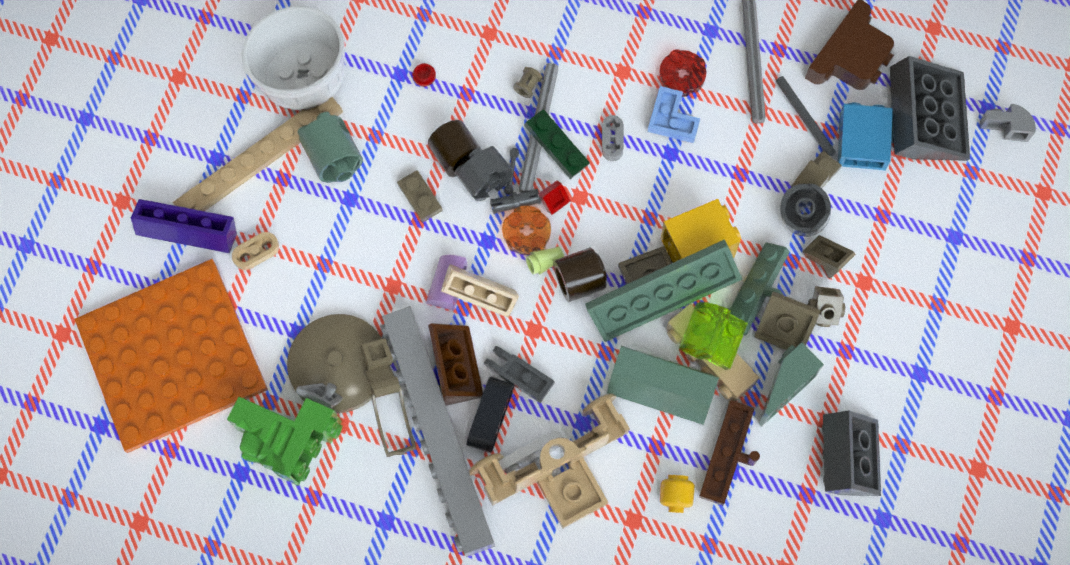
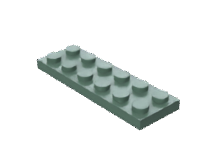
M724 239L585 303V306L604 342H607L743 279Z

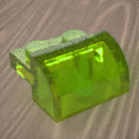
M708 302L696 303L679 349L699 360L706 359L725 370L731 369L748 323L730 314L731 310L723 306Z

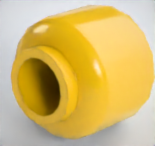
M668 475V479L661 481L660 503L668 507V512L684 513V508L693 506L695 485L692 481H689V476Z

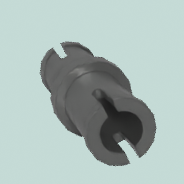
M535 189L518 194L512 192L509 196L490 199L491 207H493L492 212L496 214L513 209L514 211H519L521 207L541 204V199L538 196L539 191Z

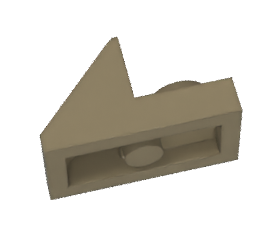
M822 151L814 161L810 160L791 187L810 183L823 188L841 169L842 165L825 151Z
M818 235L803 250L807 259L823 266L828 278H832L856 255L854 251L821 235Z

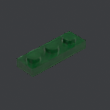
M544 109L524 124L525 128L570 180L590 164Z

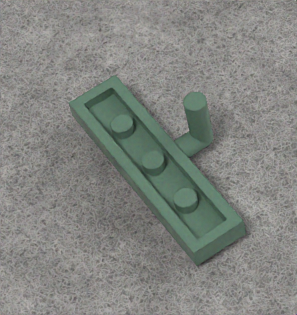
M765 242L722 323L725 330L746 336L766 297H771L773 291L784 295L781 290L772 288V285L790 253L787 247Z

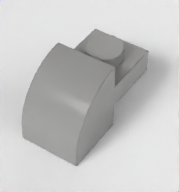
M1011 104L1006 112H1003L1001 109L986 110L980 120V129L1004 131V140L1029 142L1036 133L1033 116L1025 108L1016 104Z

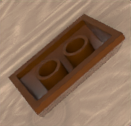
M429 324L438 376L446 406L482 398L483 389L469 326Z

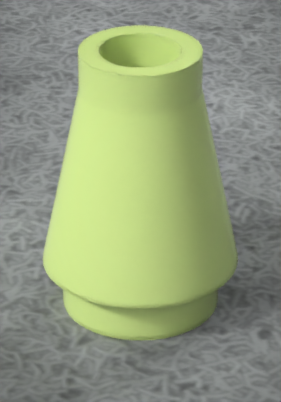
M559 246L533 251L529 256H526V263L533 275L537 273L541 275L553 266L554 260L564 257V254Z

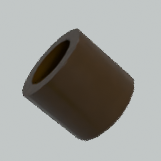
M452 120L439 126L430 135L427 144L449 177H456L455 170L470 159L469 154L473 150L480 147L462 120Z
M591 247L553 261L559 287L568 303L604 290L607 287V274L599 254Z

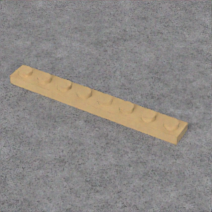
M331 97L319 106L317 105L306 110L303 109L172 203L179 207L200 211L208 210L300 144L297 133L300 127L317 120V116L323 112L339 116L343 113L341 106Z

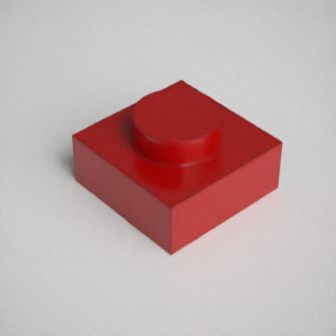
M558 180L538 194L547 212L551 215L571 202L562 183Z

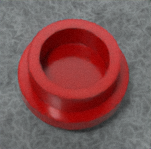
M426 63L419 64L413 70V80L419 86H429L436 79L435 69Z

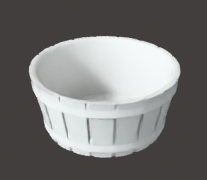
M306 6L286 7L266 15L249 31L250 33L247 34L241 52L242 65L253 84L263 91L273 103L291 110H306L325 103L337 92L345 74V44L339 25L327 13L325 14L319 9ZM300 70H308V78L305 79L302 77L301 79H298V72Z

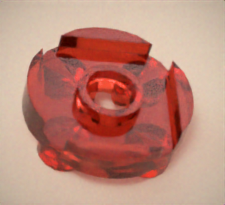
M672 50L663 59L659 69V78L663 87L682 91V97H686L695 91H700L705 83L707 74L705 60L690 51ZM684 69L687 73H689V76L684 75L683 78L679 77V72L677 71Z

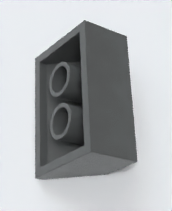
M850 410L823 414L822 433L824 449L822 455L824 459L823 483L825 485V492L847 496H881L878 419Z

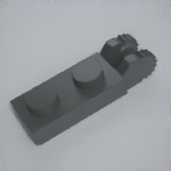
M495 346L492 351L496 356L507 361L504 367H501L493 360L486 359L484 365L541 404L555 384V381L515 354L511 355L502 348Z

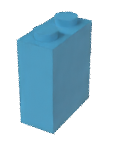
M856 102L843 105L839 116L837 162L842 167L886 171L891 162L893 108H887L883 105L865 106Z

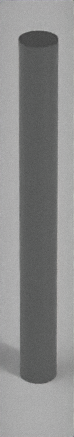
M784 76L779 77L776 80L777 85L823 151L830 156L835 154V149Z

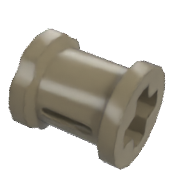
M526 66L523 69L524 74L519 82L513 85V89L519 95L531 98L537 82H541L543 76L536 69Z

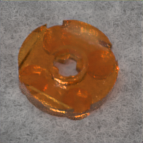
M518 207L509 216L507 215L503 221V239L509 250L518 254L530 255L533 251L544 250L551 237L550 221L536 207ZM525 225L534 230L528 236L520 233V230H523Z

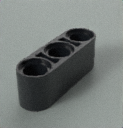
M489 377L467 438V446L492 453L513 394L514 384Z

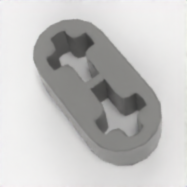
M610 115L602 123V155L606 160L613 162L623 156L624 124L620 117ZM612 123L616 127L615 135H611L610 124ZM611 142H615V153L610 151Z

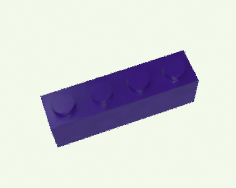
M138 199L130 217L135 235L224 253H230L237 236L234 217Z

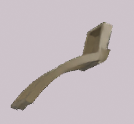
M390 365L369 371L365 370V376L371 387L373 409L386 457L404 455L409 451L416 450L405 409L402 388L399 385L398 378L394 376ZM398 392L412 446L389 452L379 419L376 398Z

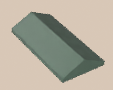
M621 345L607 394H614L616 397L704 425L719 377Z

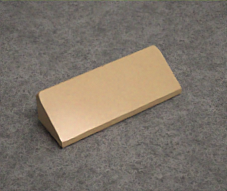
M451 264L447 269L441 292L508 318L519 297L514 289Z

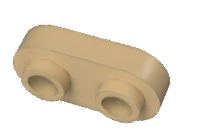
M262 232L238 245L232 252V261L241 270L252 269L277 254L279 251V241L274 234ZM266 244H271L269 249H264ZM250 256L248 261H242L243 257Z

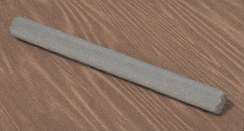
M742 0L752 122L758 124L765 122L766 115L756 0Z
M546 64L535 115L542 109L549 115L559 70L557 64ZM532 134L530 135L519 184V192L521 193L532 191L542 147Z

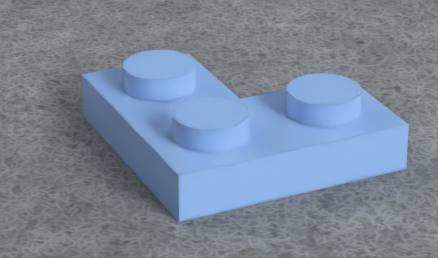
M660 86L648 126V132L694 143L700 118L678 113L683 92Z

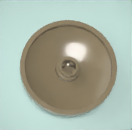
M332 314L312 321L299 332L289 350L287 371L292 387L296 391L298 386L320 383L327 386L328 383H332L337 387L335 392L343 397L340 403L331 408L336 413H346L364 406L372 398L371 387L365 376V370L368 369L360 347L361 344L382 339L381 336L368 322L352 315Z

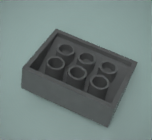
M908 56L890 67V83L893 108L894 155L917 160H970L964 72L912 56Z

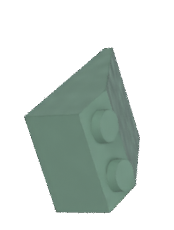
M800 343L796 348L793 345L790 346L778 361L780 366L775 374L758 423L761 427L803 390L824 366L803 343Z

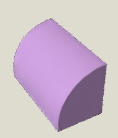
M442 255L438 261L426 304L454 311L458 298L441 292V288L450 264L467 270L468 264L465 257Z

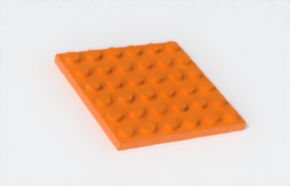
M213 258L74 319L122 447L126 453L235 405L238 397L247 400L268 390Z

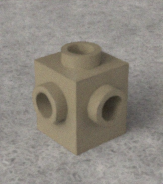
M815 286L813 298L808 300L807 305L821 310L816 325L821 327L839 326L840 317L843 318L845 315L846 305L843 303L844 296L840 289Z

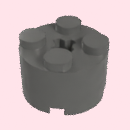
M494 146L484 150L480 147L476 148L469 154L470 159L455 170L458 179L475 201L489 198L488 192L493 189L498 192L513 176L511 173L513 169Z
M815 184L794 185L782 197L780 206L781 217L786 228L792 233L804 237L816 235L829 223L831 217L829 197L821 187ZM810 206L811 213L801 214V207L807 208Z

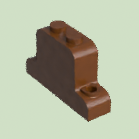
M863 0L856 1L809 66L805 79L819 85L828 81L831 76H835L856 90H864L870 83L875 85L882 74L879 70L883 65L887 67L894 57V54L891 53L894 47V40L889 35L869 24L872 17L870 16L871 7Z

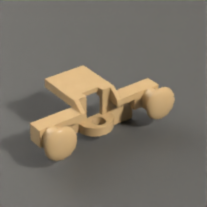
M606 394L590 402L582 412L583 416L593 414L599 425L594 427L591 432L574 441H570L567 438H556L546 443L540 453V470L535 462L518 471L514 470L505 475L498 462L504 456L500 453H495L476 462L470 468L469 474L470 476L480 474L485 483L484 491L492 506L537 482L562 529L608 505V500L583 457L628 434L630 428L622 414H618L612 403L616 396L614 394ZM554 446L561 447L564 456L560 459L552 458L549 453L550 448ZM567 463L570 469L555 477L552 476L554 469Z

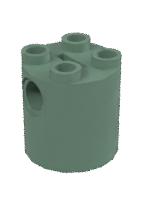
M323 112L317 116V120L298 129L299 140L318 178L322 182H344L350 179L354 172L360 168L363 163V157L342 118L330 115L329 112Z

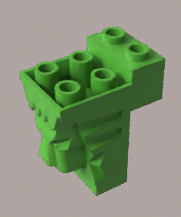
M238 397L227 418L228 422L243 433L239 448L242 452L241 457L245 461L261 464L264 468L272 470L277 476L297 486L300 485L301 481L304 482L310 473L309 465L312 459L317 458L321 451V441L331 444L333 439L339 437L343 427L341 419L333 409L308 398L305 399L295 421L241 397Z

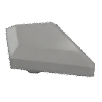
M323 383L298 386L295 391L300 397L308 398L330 409L340 403L343 398L335 392L337 387L332 383H328L327 386Z

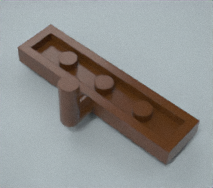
M733 400L729 401L698 498L724 506L737 463L740 462L754 466L760 459L758 451H752L750 454L741 452L753 416L754 407Z

